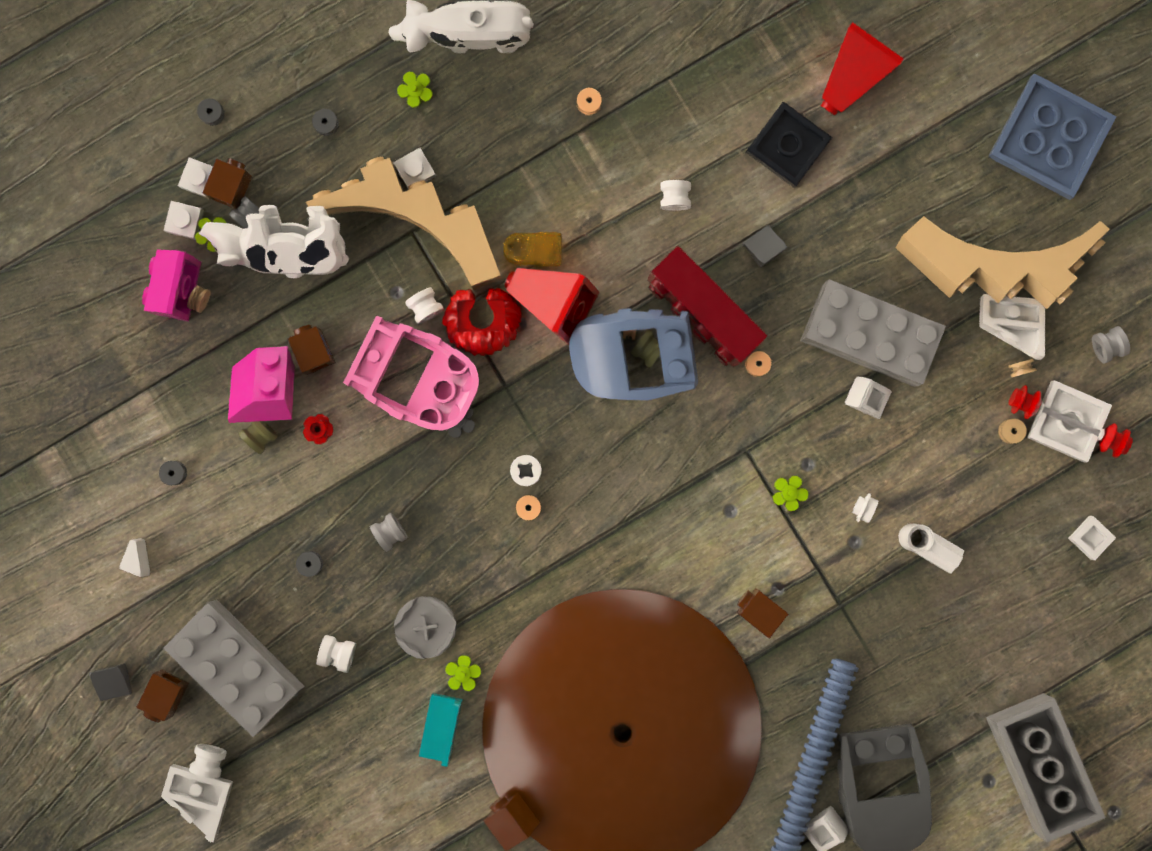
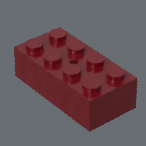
M679 246L672 250L650 272L647 280L650 283L649 290L659 300L665 298L672 305L670 311L675 316H680L682 311L689 313L690 324L694 327L692 333L703 344L709 342L716 349L713 354L723 365L728 366L730 364L734 368L768 337Z

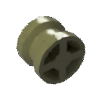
M649 329L630 353L634 357L642 358L648 368H651L660 356L658 340Z
M265 421L251 422L247 429H242L238 433L241 439L258 454H262L265 451V446L269 441H275L278 438L277 433Z

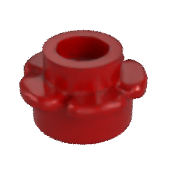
M323 414L309 416L303 424L305 427L303 430L305 439L309 442L313 441L317 445L326 443L334 431L329 418ZM317 426L321 428L319 432L315 431Z

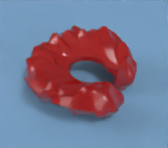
M489 288L486 299L493 311L494 319L490 326L483 329L474 327L470 322V311L475 304V293L471 289L466 291L457 290L455 295L450 298V304L444 311L442 324L446 326L450 343H454L457 349L462 348L473 356L493 355L495 351H502L504 346L508 347L510 340L516 339L517 329L520 327L519 323H521L522 318L521 309L514 302L512 296L500 288Z

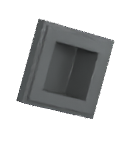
M769 225L743 242V245L760 268L788 248Z
M126 663L89 672L90 679L100 701L132 694Z

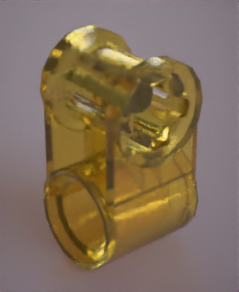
M514 233L509 235L504 241V257L511 264L542 267L562 265L561 233ZM516 242L520 243L521 248H526V250L521 251L520 256H514V251L509 250V248L514 247Z

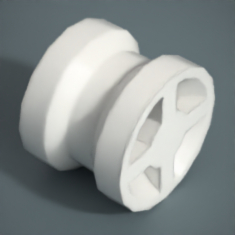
M684 180L661 182L660 190L664 193V198L660 202L661 209L679 211L691 208V200L688 199L691 182Z
M431 287L416 293L405 302L407 307L414 311V319L417 324H422L434 318L444 310L441 303L436 302L434 299L435 293Z
M522 455L513 461L510 473L512 479L517 484L530 486L540 479L542 468L536 458L530 455Z
M197 744L194 750L196 759L191 763L189 771L205 778H219L222 772L220 763L225 759L227 751L213 745Z

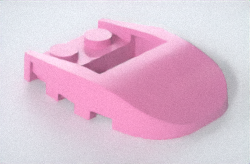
M376 316L343 383L353 387L363 394L364 398L399 420H405L430 430H446L457 425L468 413L478 391L479 377L473 362L459 350L452 348L442 341L440 337L401 323L400 325L384 321L382 317ZM403 337L433 351L407 406L376 392Z

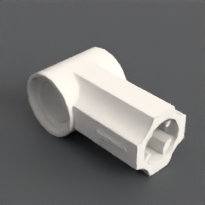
M910 523L903 526L899 532V542L904 549L916 553L950 574L959 566L963 559V549L937 535L928 526ZM919 530L922 534V540L919 545L914 546L911 542V535L914 531Z

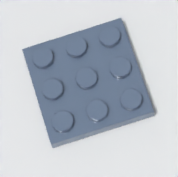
M1034 73L1028 80L988 157L1071 200L1075 197L1117 116Z

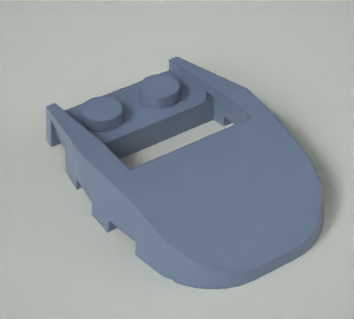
M632 308L619 309L618 313L609 315L598 314L581 320L571 334L569 350L574 374L580 385L596 397L618 400H652L695 389L699 383L688 312L682 311L680 316H666L663 314V310L649 309L648 312L632 311ZM656 328L665 384L657 387L631 388L621 331Z

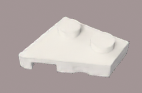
M983 294L980 297V328L1036 360H1041L1045 357V307L1033 298L1013 297L1010 299L1006 296L998 304L989 294Z
M173 764L170 766L161 797L169 805L177 808L186 821L190 824L193 822L206 835L205 838L209 842H214L219 832L233 781L220 777H201L191 773L189 768Z

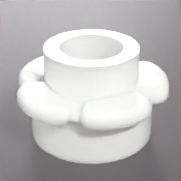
M870 493L865 498L859 496L852 513L857 515V522L862 520L869 523L876 510L878 500L871 498Z

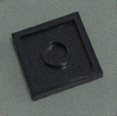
M783 101L749 146L746 153L790 186L796 188L833 137Z

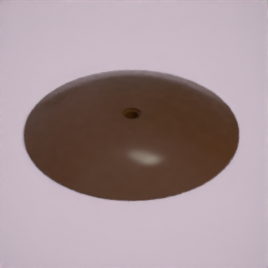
M609 589L576 596L549 609L531 622L506 650L494 672L484 704L482 721L485 760L499 797L504 795L507 799L517 792L520 794L540 821V824L530 836L550 851H694L715 836L741 805L756 772L762 738L761 713L754 682L739 652L726 635L710 620L682 602L664 595L633 589ZM621 724H625L631 729L630 735L623 739L617 738L613 733L614 729Z

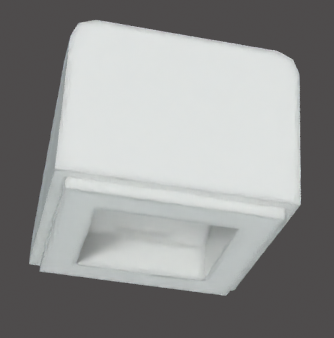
M858 376L854 380L845 404L880 419L892 391L871 379Z
M131 539L119 566L121 570L139 577L150 575L144 539Z
M829 806L811 819L809 823H806L808 829L804 834L817 851H827L844 842L849 830L834 808Z

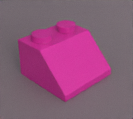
M157 250L156 256L152 257L149 263L151 279L149 287L145 288L142 296V304L145 305L144 311L159 316L189 321L191 309L187 307L191 292L197 285L201 261L183 251Z
M288 346L256 348L232 367L228 412L229 423L292 419L295 365Z

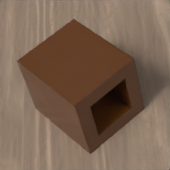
M228 158L227 162L216 159L202 193L211 200L237 209L241 205L240 200L244 197L252 176L244 170V164L234 159Z
M311 324L302 326L293 331L294 336L287 338L303 374L309 375L336 363L322 329L317 326L313 328Z
M756 588L752 593L749 590L746 591L737 603L740 608L736 613L769 639L789 615Z
M159 670L152 674L136 708L143 711V716L151 721L161 722L162 720L165 722L173 717L189 683L164 670Z
M518 792L508 799L504 795L490 805L489 808L492 811L484 819V823L505 851L526 840L540 824V821Z

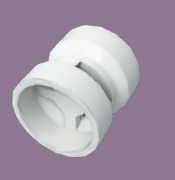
M325 635L318 652L316 664L322 667L333 665L338 671L348 673L354 658L356 643L348 640L337 642L335 637Z

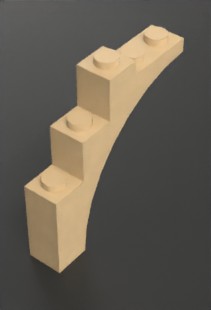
M377 157L369 160L366 163L367 166L360 168L364 177L363 181L360 182L359 179L347 181L342 184V189L330 192V190L318 192L312 196V200L306 202L308 207L323 206L328 216L337 213L364 211L387 214L408 221L431 234L450 251L463 268L473 290L502 280L475 206L468 207L467 204H463L451 209V214L445 216L432 181L426 183L425 180L415 182L408 186L409 190L404 192L390 158Z
M923 216L901 237L896 249L949 298L957 291L963 294L975 282L998 304L1006 296L1012 299L1024 288L1048 309L1055 301L1061 305L1074 292L1070 286L1077 280L1074 274L1085 263L1081 258L1087 253L1093 256L1106 243L1102 238L1110 229L1100 221L1083 235L1059 246L1040 251L1005 252L989 250L966 243L944 232Z

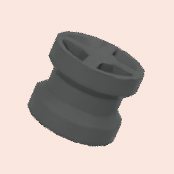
M246 196L240 200L241 205L237 209H232L228 213L244 229L248 228L247 215L259 214V208Z

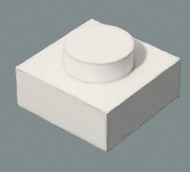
M420 147L393 162L407 187L415 182L423 180L427 182L436 177Z
M189 157L178 186L208 198L202 192L213 166Z
M171 201L163 231L195 239L196 233L199 232L198 222L202 219L204 210L199 207Z
M1088 516L1068 539L1090 560H1096L1116 537L1094 516Z

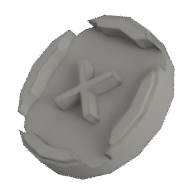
M421 596L408 601L399 610L394 623L398 645L407 654L415 658L426 659L441 655L451 646L456 635L457 622L453 611L444 601L435 597Z

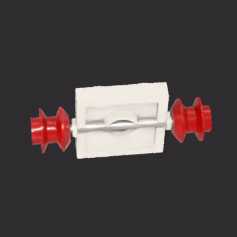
M1055 380L1050 382L1043 401L1041 392L1036 391L1034 394H1029L1027 385L1022 386L1021 389L1016 388L1009 399V405L1012 406L1011 413L1015 414L1019 410L1024 411V418L1026 420L1036 415L1027 436L1028 439L1079 461H1089L1097 440L1099 441L1100 451L1105 452L1108 449H1112L1114 458H1118L1121 454H1127L1132 446L1133 438L1130 437L1129 429H1125L1121 433L1117 432V424L1115 423L1103 429L1112 407L1111 404Z

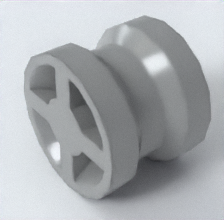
M1119 326L1111 328L1109 333H1097L1092 336L1094 352L1103 364L1112 361L1115 356L1124 357L1130 354L1128 337Z
M392 513L386 515L385 520L380 524L374 523L370 526L375 539L386 552L391 550L393 544L397 541L403 542L408 538L403 527Z

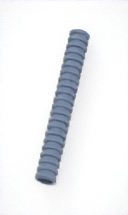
M838 658L831 660L833 667L828 669L830 676L825 678L827 686L822 688L824 695L819 697L821 704L816 706L818 714L813 716L815 723L810 725L812 733L807 735L809 742L804 744L806 751L801 753L803 761L798 763L800 770L795 772L797 779L792 781L794 789L789 791L791 798L786 800L788 807L783 809L785 817L780 819L782 826L777 828L779 836H775L774 842L776 845L771 847V851H800L802 848L800 841L802 842L805 839L802 834L807 832L806 822H810L809 813L814 811V808L811 806L816 803L815 794H819L818 785H821L823 782L820 778L821 775L826 773L824 766L829 764V761L826 759L827 756L832 754L830 747L835 745L833 737L836 738L838 736V733L835 731L836 728L841 726L839 719L844 717L841 712L842 709L847 707L844 703L845 700L850 698L847 695L848 691L853 689V686L850 684L851 681L856 679L853 676L854 672L859 670L856 667L857 665Z

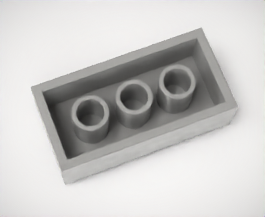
M829 279L821 287L800 341L916 387L923 385L946 326Z
M218 600L208 602L163 648L252 737L261 732L305 687Z
M1042 693L986 717L1036 835L1045 842H1049L1106 818L1055 698Z

